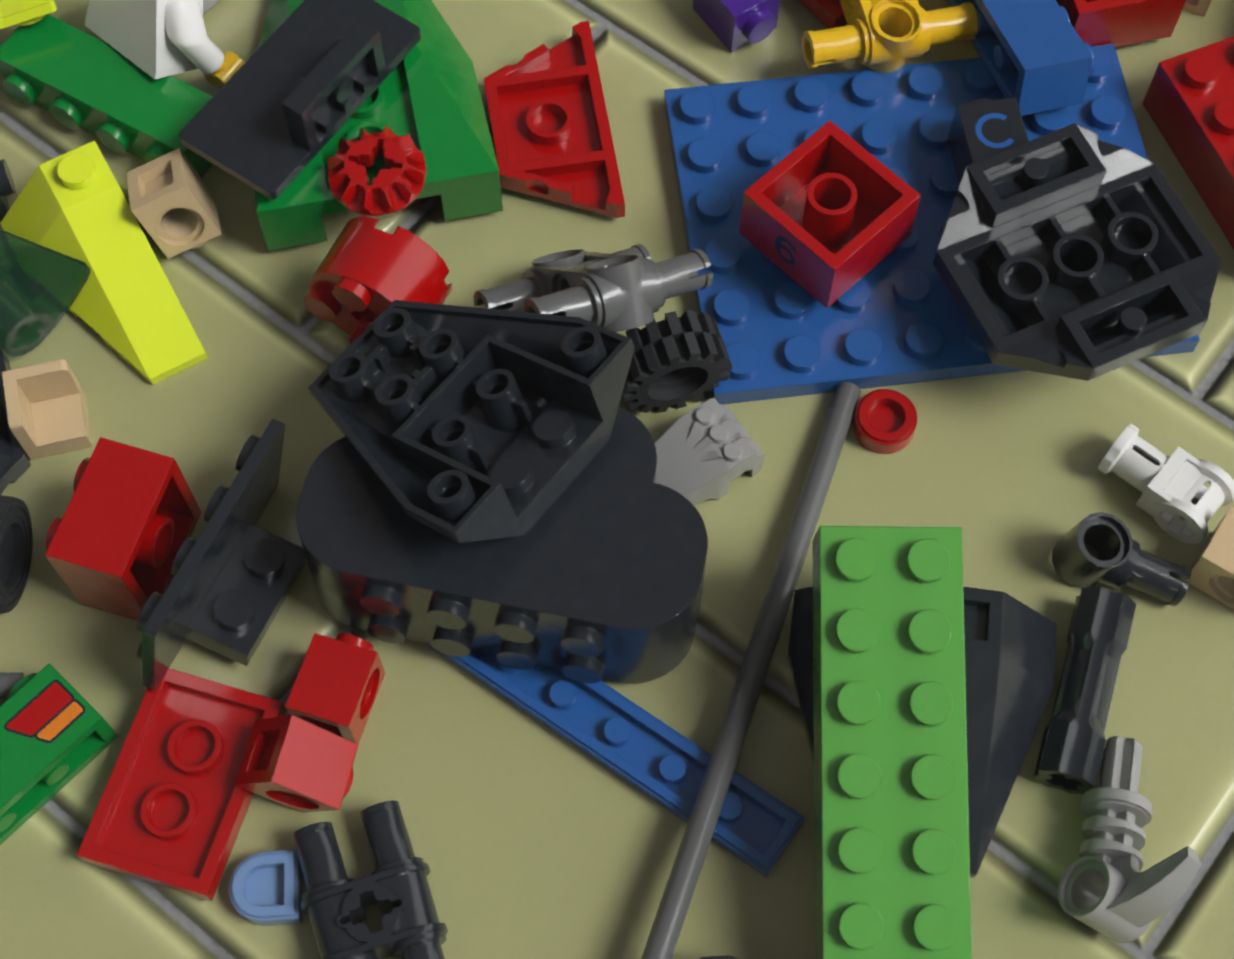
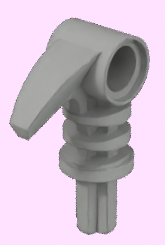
M1112 736L1106 740L1099 788L1090 789L1082 795L1081 811L1088 818L1082 824L1081 835L1086 840L1079 847V859L1067 868L1060 880L1058 900L1061 908L1068 915L1117 943H1129L1143 935L1152 921L1168 911L1183 896L1202 864L1196 851L1186 846L1149 869L1139 872L1143 868L1144 856L1139 850L1146 843V832L1142 827L1150 823L1153 810L1152 803L1146 797L1138 794L1143 746L1134 738Z

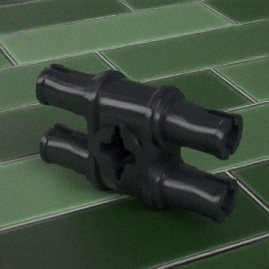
M398 801L381 802L360 812L375 868L369 876L360 879H348L331 822L311 824L293 833L307 892L302 895L300 908L302 913L308 914L319 959H385L391 956L400 959H445L441 944L447 939L448 929L445 923H440L427 880L430 868L421 857H415ZM378 904L382 914H386L382 917L383 929L370 933L366 924L362 923L366 920L365 908Z

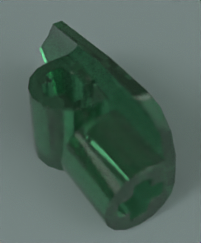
M0 229V347L8 355L14 357L25 355L35 349L56 327L72 306L90 275V267L83 261Z

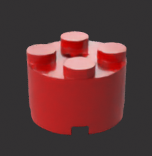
M368 216L355 217L346 223L308 284L309 291L303 299V304L309 312L322 320L331 321L342 331L350 335V344L394 300L443 304L452 290V283L446 285L444 281L449 273V269L444 260L431 246L415 234L399 226L393 235L375 229L380 219Z

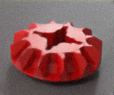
M387 125L382 132L368 133L361 127L356 138L350 141L340 139L337 153L333 157L328 158V182L333 195L344 207L363 215L381 216L405 208L418 197L426 181L427 170L423 151H419L415 146L410 134L402 137L395 135ZM383 156L387 169H381L377 177L373 178L372 185H369L366 167H372L375 159Z

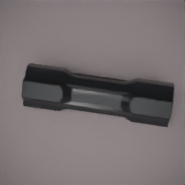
M1103 587L1082 588L1080 595L1076 597L1066 639L1068 648L1050 723L1044 731L1034 778L1047 787L1060 789L1069 794H1084L1086 791L1096 787L1106 743L1104 731L1121 656L1127 649L1136 609V603L1124 593L1113 592Z

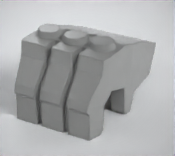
M711 398L680 417L654 443L657 453L655 483L677 491L688 499L693 506L708 499L719 500L727 494L729 483L745 471H748L752 477L755 476L762 469L763 459L766 455L756 442L752 441V437L743 425L738 423L739 420L729 407L719 404L715 398Z

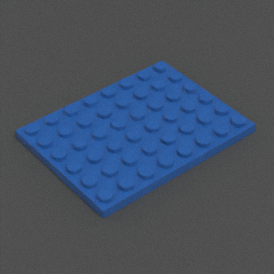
M1114 44L1090 46L1093 51L1095 66L1093 75L1088 77L1082 104L1022 116L1029 141L1076 123L1098 134V140L1126 148L1147 159ZM981 57L903 65L899 70L890 73L862 69L664 90V107L688 253L698 248L703 250L710 260L711 267L697 270L699 275L708 272L713 273V282L710 288L695 290L698 315L705 312L710 315L711 319H715L732 364L728 380L718 381L720 386L713 388V392L711 391L712 398H715L719 404L835 392L840 382H850L860 389L1027 371L993 364L933 265L940 239L959 188V181L947 140L958 104H966L981 98L992 100L1005 99ZM830 120L921 195L911 235L830 307L826 308L739 233L743 192ZM1065 265L1067 268H1069V269H1071V270H1073V271L1081 272V271H1080L1079 269H1077V268H1072V267H1069V266ZM1199 335L1146 357L1193 352L1200 341Z

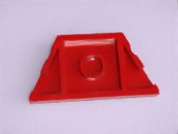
M589 21L580 22L572 27V37L549 50L542 44L525 54L519 63L506 65L484 78L485 96L499 169L500 185L504 189L615 218L625 217V200Z

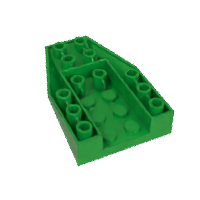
M270 0L258 49L305 0ZM373 0L420 28L421 40L278 198L272 200L254 190L256 213L269 251L328 241L324 215L349 210L335 198L328 182V158L333 157L337 153L340 139L350 141L356 138L361 127L368 133L382 132L387 125L395 135L402 137L410 134L415 146L419 151H423L427 170L424 187L416 199L440 195L445 221L503 211L499 169L473 62L432 0ZM383 156L375 159L372 167H366L369 185H372L373 178L377 177L381 169H387Z

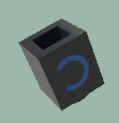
M1016 97L997 100L981 98L966 104L957 105L947 140L959 185L967 165L1029 141Z

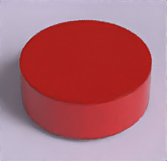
M878 389L869 392L859 401L855 410L853 432L856 439L866 449L879 454H892L904 449L912 440L917 426L918 417L915 406L905 395L895 390Z

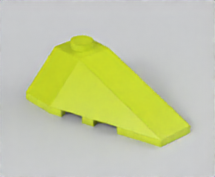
M95 140L38 165L0 223L25 273L37 284H42L61 301L63 307L76 318H81L102 337L106 345L152 385L208 359L199 338L135 215L131 212L130 205Z

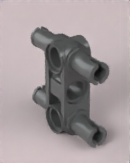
M636 244L631 246V248L611 254L587 252L583 249L566 250L534 259L531 262L532 267L523 273L521 280L487 290L475 291L474 306L485 304L488 309L580 317L614 332H619L652 322L654 320L653 313L658 312L668 298L698 289L710 288L713 282V273L698 274L697 270L711 267L708 256L699 248L656 263L651 259L648 250L642 244Z

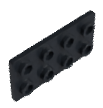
M305 0L180 131L181 143L267 198L276 199L421 40L420 28L373 0Z
M272 419L261 438L252 434L247 439L236 462L235 469L239 473L230 488L220 485L208 503L204 514V521L207 522L204 530L197 540L188 537L179 548L171 567V574L174 575V578L164 594L157 591L153 592L142 608L136 624V629L142 631V641L136 658L142 661L143 686L154 691L157 689L186 639L247 666L305 566L307 559L302 547L255 526L278 487L285 432L284 423Z

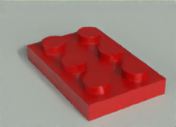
M169 668L155 691L149 688L146 690L77 856L83 862L212 901L254 795L253 792L236 786L235 782L255 720L285 716L286 709L283 702Z

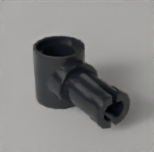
M1103 512L1088 515L1059 539L1052 550V563L1056 573L1071 586L1087 588L1101 582L1120 589L1125 585L1162 600L1173 607L1182 601L1189 584L1180 580L1188 581L1191 578V569L1189 567L1172 563L1141 550L1140 543L1132 539L1126 525L1112 514ZM1084 542L1094 547L1100 560L1089 554Z

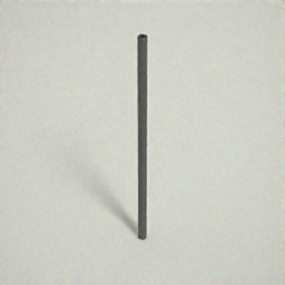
M840 382L836 387L641 959H672L861 394L860 388L853 383Z

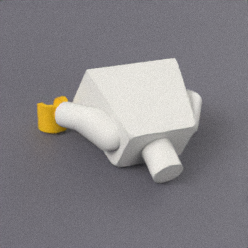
M203 0L89 1L84 26L153 79L199 69L204 73L209 83L216 86H224L245 64L238 55L231 51H226L223 54L207 36L203 19Z

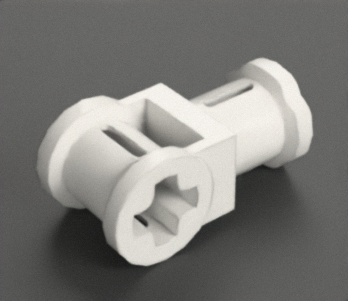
M1131 423L1114 442L1097 469L1104 474L1112 471L1141 491L1142 495L1136 505L1153 516L1156 523L1168 535L1187 544L1202 542L1208 533L1207 523L1220 506H1227L1234 500V480L1221 467L1212 462L1197 459L1179 446L1170 457L1139 437V428ZM1209 482L1210 487L1207 488L1203 484ZM1197 499L1198 503L1194 505L1191 501ZM1180 516H1183L1186 520L1181 521Z

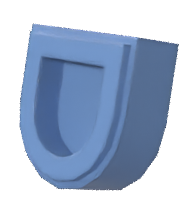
M297 849L253 854L238 864L231 875L229 894L231 903L244 919L254 925L263 926L302 923L300 903L302 902V870Z

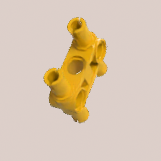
M839 0L847 25L817 31H804L802 51L805 63L809 69L856 60L858 64L868 66L874 71L890 73L899 70L906 64L908 59L923 56L924 53L928 52L930 46L960 40H974L975 35L978 33V17L971 2L925 11L923 7H920L918 0Z

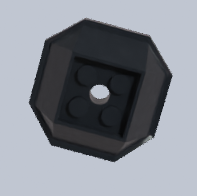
M1074 123L965 167L935 254L933 265L994 365L1089 381L1200 334L1208 320L1211 307L1210 301L1221 260L1155 163L1126 148L1098 140V134ZM1065 265H1067V266H1069V267H1072V268H1077V269H1079L1081 272L1073 271V270L1067 268Z

